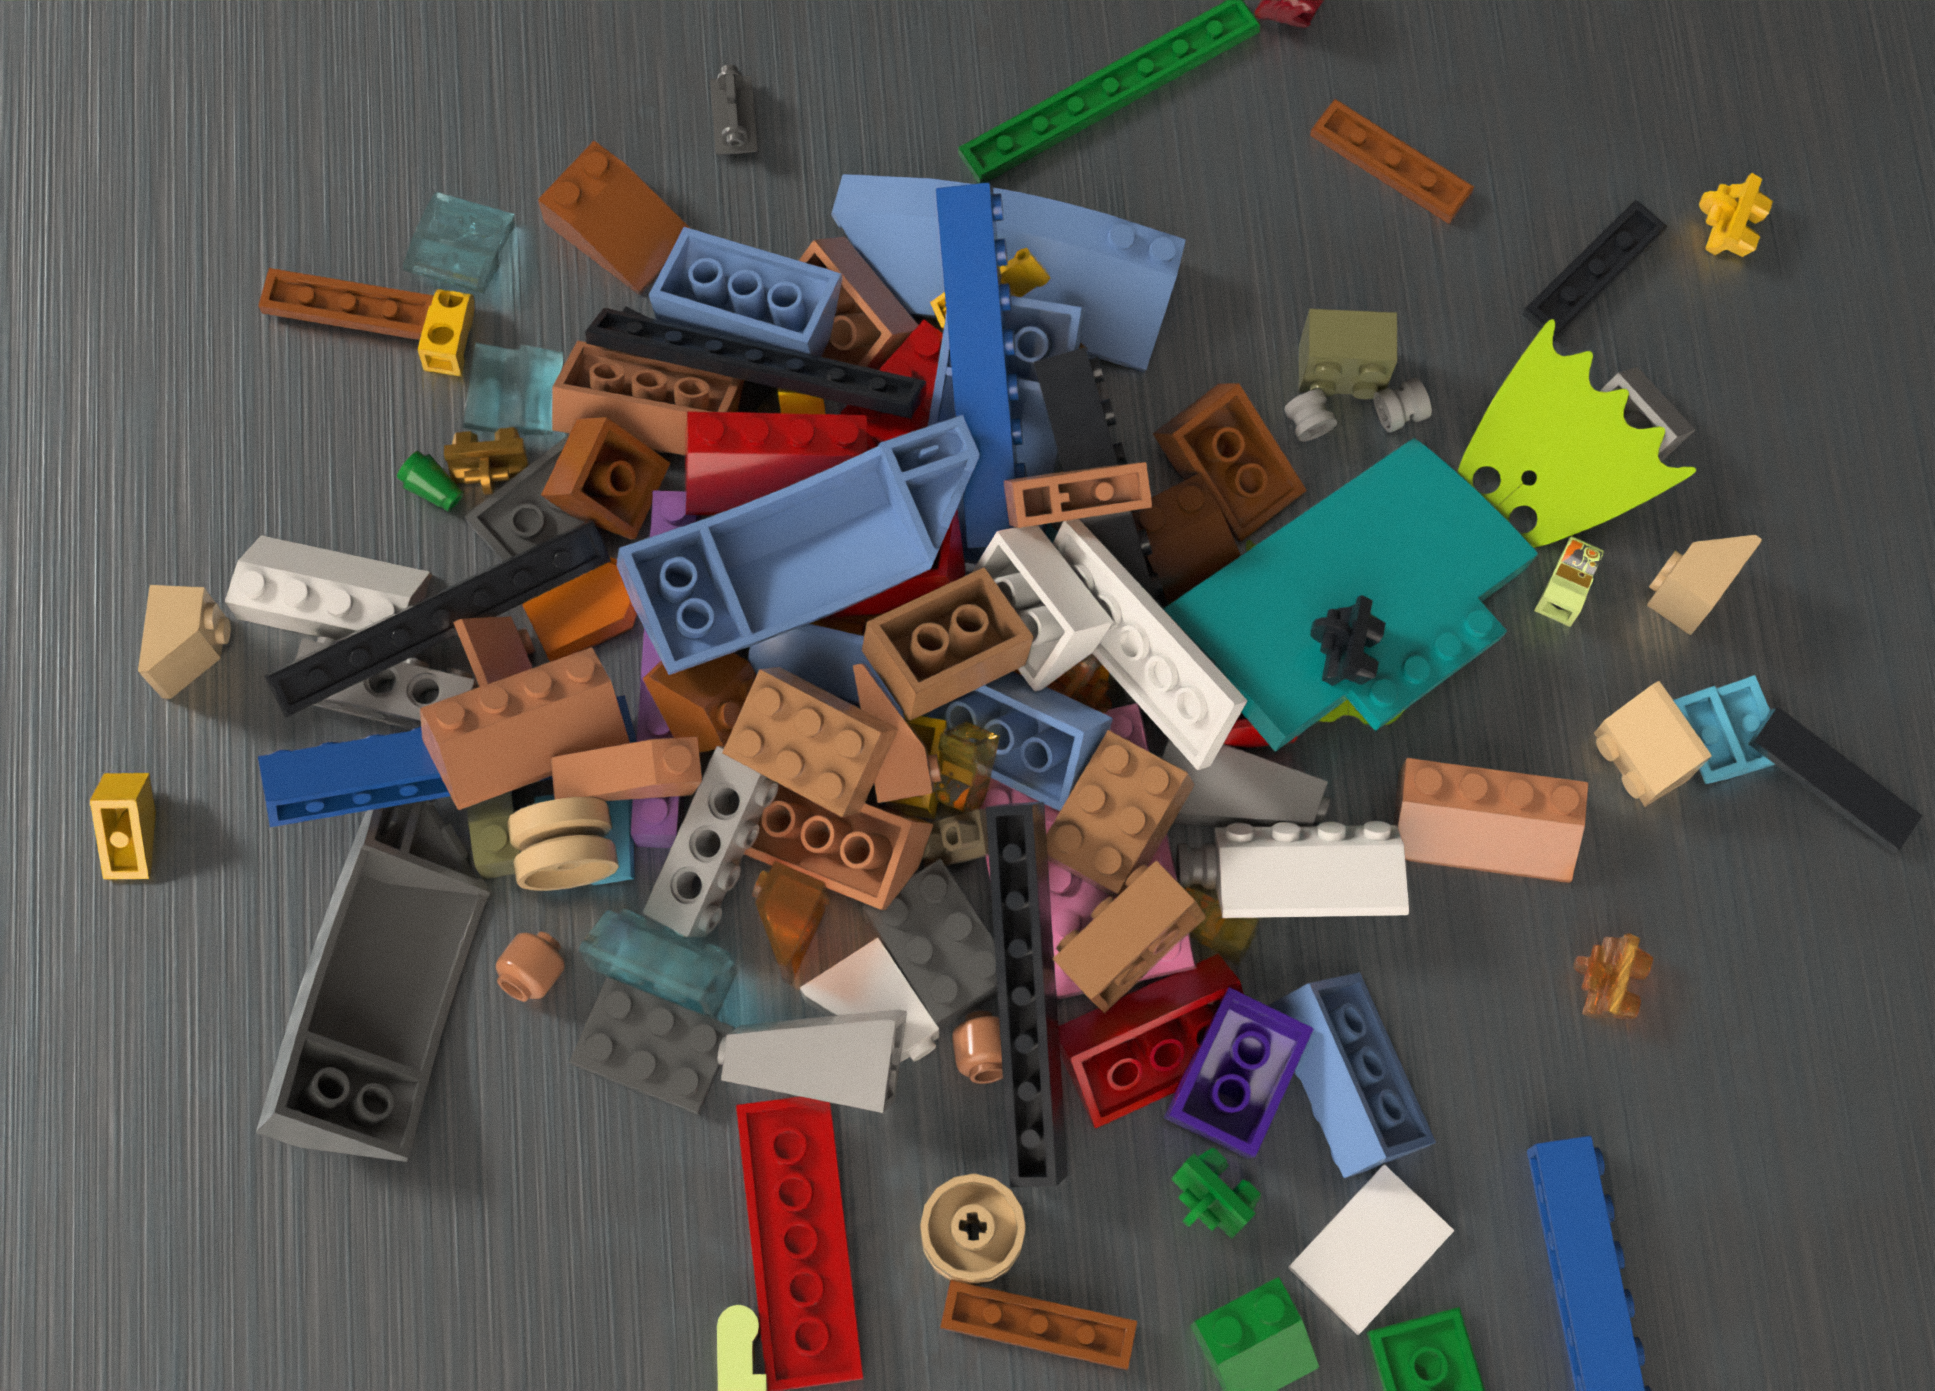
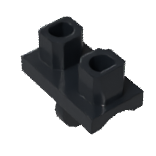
M1360 595L1357 597L1354 605L1329 609L1327 617L1318 618L1312 622L1310 635L1315 641L1321 643L1320 651L1326 654L1322 681L1333 686L1347 679L1363 685L1374 679L1377 675L1379 661L1364 653V646L1371 648L1380 642L1384 636L1386 625L1385 622L1371 614L1373 600Z

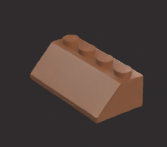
M577 341L552 386V430L570 434L577 419L607 417L656 452L685 455L687 411L738 412L744 380Z
M592 647L420 708L422 740L458 810L552 776V757L630 743L612 682Z
M1406 758L1398 772L1393 825H1397L1403 841L1405 861L1570 883L1573 878L1585 828L1588 782Z
M778 783V791L774 800L768 807L764 808L757 823L759 825L758 836L753 845L745 850L744 855L880 910H886L919 868L934 824L870 799H866L861 812L841 817Z

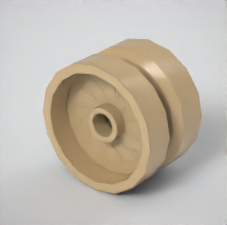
M593 797L554 799L522 808L510 815L507 821L510 844L515 849L521 850L513 863L516 882L523 889L551 891L574 888L605 879L614 874L619 868L616 846L612 840L604 838L612 829L609 805L605 800Z
M978 1174L953 1177L936 1188L924 1206L920 1224L923 1251L933 1269L949 1281L954 1280L977 1286L990 1284L1009 1272L1020 1256L1026 1229L1022 1207L1013 1192L995 1178ZM976 1224L980 1227L982 1233H979L978 1240H968L967 1232L963 1231L967 1225Z

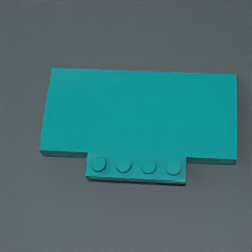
M1414 437L1163 610L1248 700L1241 713L1276 752L1347 699L1371 727L1377 731L1498 642L1507 630L1486 608L1482 601L1524 572L1536 558L1538 552L1474 487ZM1363 595L1373 600L1371 614L1386 623L1384 636L1380 642L1371 648L1364 646V653L1379 661L1377 675L1374 679L1363 685L1344 679L1332 686L1322 681L1326 654L1320 651L1321 643L1315 641L1310 635L1312 622L1315 619L1327 617L1329 609L1354 605L1357 597Z

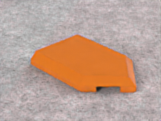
M610 557V562L522 604L550 662L599 645L633 628L637 613L616 566L617 559Z

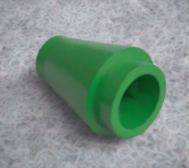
M420 451L414 452L404 462L396 476L397 479L403 482V489L443 508L447 512H450L464 495V491L458 487L430 454L423 455Z

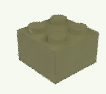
M1309 309L1299 343L1298 392L1306 393L1319 389L1324 392L1326 397H1331L1335 394H1351L1355 398L1366 400L1373 399L1375 392L1387 388L1397 363V312Z

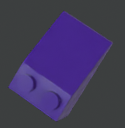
M1228 987L1182 1076L1163 1118L1246 1159L1255 1158L1314 1028Z

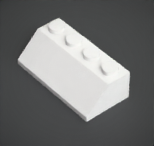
M260 536L238 560L225 603L239 620L339 640L425 599L432 574L431 572Z
M1370 821L1364 825L1344 826L1338 822H1323L1318 826H1298L1289 822L1274 824L1272 827H1252L1245 823H1233L1226 828H1215L1214 844L1217 859L1216 891L1222 918L1409 914L1404 844L1397 825H1390L1382 821Z

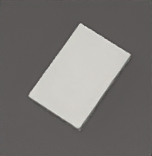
M1384 1164L1289 1265L1288 1269L1348 1327L1359 1335L1455 1230Z

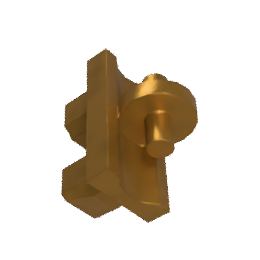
M515 427L499 428L495 432L494 441L479 442L478 435L471 431L456 432L452 445H444V458L447 461L452 480L456 484L481 483L484 495H492L494 493L495 481L510 480L529 466L524 440L519 437Z

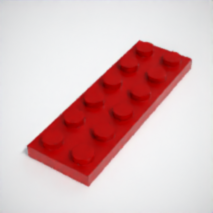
M799 1096L736 1105L765 1374L767 1375V1391H784L864 1380L831 1102Z

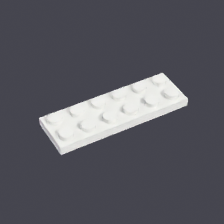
M1080 519L1063 521L1053 545L1113 621L1092 654L1197 770L1210 767L1248 700Z

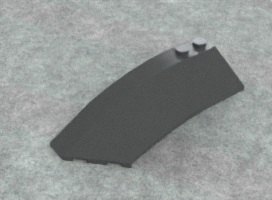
M436 799L366 811L341 871L307 964L281 1044L256 1133L300 1148L403 1162L409 1159L445 1022L485 903L491 894L483 878L477 879L465 858L468 853L450 823L445 825L434 806Z

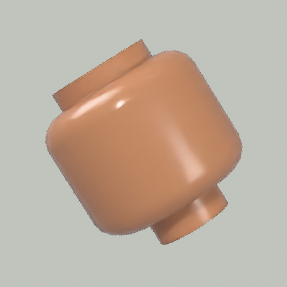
M541 931L537 935L528 932L516 935L496 962L495 967L499 975L497 979L499 986L507 994L522 1002H526L528 999H542L565 968L563 957L559 953L561 946L558 941Z
M989 1011L972 1012L965 1017L964 1022L955 1027L952 1033L956 1067L962 1075L970 1077V1080L974 1083L986 1084L1003 1079L999 1017H994Z

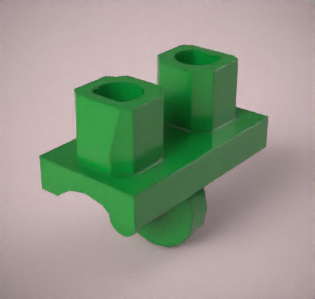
M1211 1148L1199 1156L1193 1153L1171 1180L1183 1191L1178 1198L1191 1210L1182 1220L1186 1226L1190 1227L1199 1218L1211 1231L1219 1226L1232 1239L1256 1214L1253 1209L1261 1198V1193L1249 1181L1242 1180L1231 1190L1219 1178L1229 1167L1227 1159L1215 1148Z

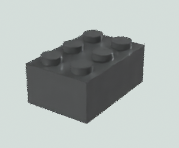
M941 859L913 875L886 910H880L868 904L863 906L865 922L874 936L879 938L938 1026L939 1032L998 995L994 940Z

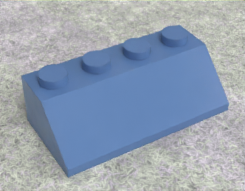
M684 227L649 293V298L657 320L821 357L831 337L842 283V274Z
M807 624L750 646L748 661L756 675L759 669L781 667L859 709L861 708L853 665L866 664L901 710L862 652L864 636Z
M1013 671L922 715L923 717L947 721L945 756L1039 802H1044V804L1058 811H1061L1107 730L1110 731L1113 720L1112 717L1048 687L1034 692L1025 678Z
M1360 972L1308 983L1268 1005L1314 1028L1295 1069V1073L1305 1088L1312 1105L1313 1115L1321 1125L1330 1146L1332 1159L1339 1167L1343 1178L1369 1171L1436 1143Z

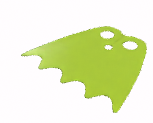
M1554 319L1549 320L1543 326L1498 390L1477 427L1457 472L1474 487L1472 479L1478 469L1485 466L1496 469L1501 478L1500 486L1492 493L1480 494L1508 521L1511 512L1518 506H1529L1534 509L1538 519L1535 528L1528 533H1520L1533 548L1556 542L1615 518L1663 493L1696 472L1695 467H1667L1660 462L1658 453L1665 434L1664 427L1636 429L1626 423L1624 409L1629 396L1627 389L1599 392L1590 385L1589 371L1593 359L1591 351L1570 356H1561L1556 353L1553 347ZM1527 470L1533 471L1537 475V481L1531 486L1523 484L1521 480L1522 474Z

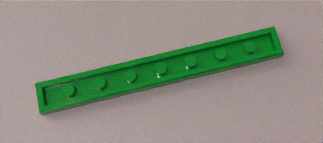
M1226 0L959 146L958 155L978 184L987 183L1260 32L1261 24L1243 0Z

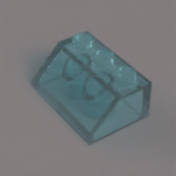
M607 909L582 941L579 952L589 969L713 1019L717 1018L737 974L735 962L729 960L731 954L726 950L712 944H706L704 949L688 943L689 938L667 926H664L662 932L645 925L647 922L646 918L627 909H622L620 914Z

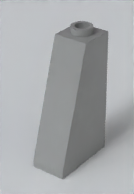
M1170 739L1162 756L1163 760L1186 771L1195 785L1173 824L1227 827L1233 823H1245L1252 827H1272L1277 823L1289 822L1298 826H1312L1314 821L1323 823L1331 801L1330 797L1323 795L1328 781L1223 744L1211 766L1201 770H1197Z
M898 1009L740 1025L721 1040L717 1057L718 1064L723 1065L721 1080L883 1113L895 1102L907 1011Z

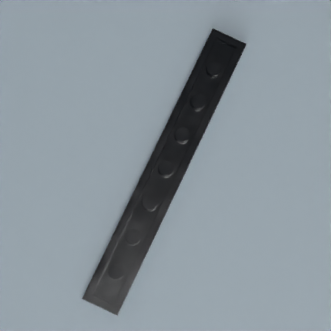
M603 308L585 331L586 344L909 419L913 417L926 395V381L609 308Z
M589 520L264 675V678L283 716L287 718L457 636L458 633L453 622L467 618L496 617L610 562V556L594 522Z

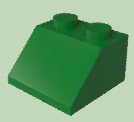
M1280 1277L1195 1320L1190 1325L1223 1391H1277L1320 1368L1303 1320Z

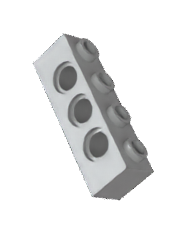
M318 637L317 641L302 638L295 660L337 640L328 637ZM409 658L314 704V706L408 729H415L421 727L420 708L476 689L478 685L472 679V675L463 670L447 668L446 672L429 669L430 666L421 660ZM383 680H396L394 688L388 693H376L377 686ZM430 689L439 691L438 697L432 703H418L423 692Z
M717 746L702 778V783L696 791L642 912L687 938L707 937L708 933L712 932L719 923L722 915L720 906L726 892L731 890L738 881L741 872L739 867L745 850L753 845L758 836L759 825L757 823L764 808L772 803L778 791V783L722 754L723 746ZM736 791L740 803L737 811L732 813L729 807V799L732 793ZM715 833L718 834L721 841L720 849L716 855H714L710 846L711 839ZM696 875L700 877L702 882V889L698 896L692 890V881Z

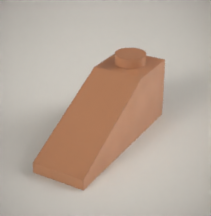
M1146 462L1051 473L1003 481L1009 525L1017 528L1152 507Z
M866 664L853 665L861 710L898 728L874 781L878 803L934 793V783L942 781L937 754H928L925 742Z
M697 737L651 739L551 758L554 799L593 797L605 801L690 796L694 794L702 783Z

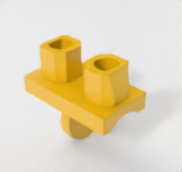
M1751 173L1748 175L1745 183L1732 184L1730 186L1720 184L1717 191H1708L1701 196L1699 207L1701 211L1708 215L1706 223L1713 226L1705 247L1706 251L1717 255L1727 249L1736 255L1744 257L1756 249L1760 236L1759 233L1746 226L1747 220L1755 224L1764 220L1769 214L1773 203L1770 198L1759 191L1762 178Z

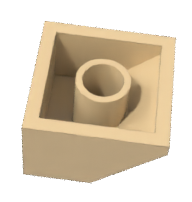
M1747 535L1693 542L1684 555L1675 550L1649 586L1656 593L1647 606L1691 636L1716 605L1762 539L1757 535Z
M150 585L138 672L161 698H173L220 660L222 646L229 642L231 633L230 620L204 587Z
M1660 681L1649 686L1606 718L1594 732L1597 737L1596 744L1600 753L1606 760L1615 763L1623 775L1622 782L1627 792L1633 798H1639L1645 807L1689 781L1712 757Z

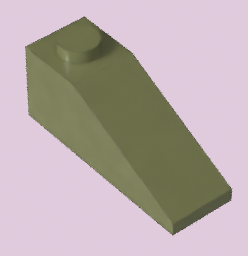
M516 789L467 807L474 865L483 880L515 874L513 861L521 850L515 849L510 844L507 821L510 815L519 810Z

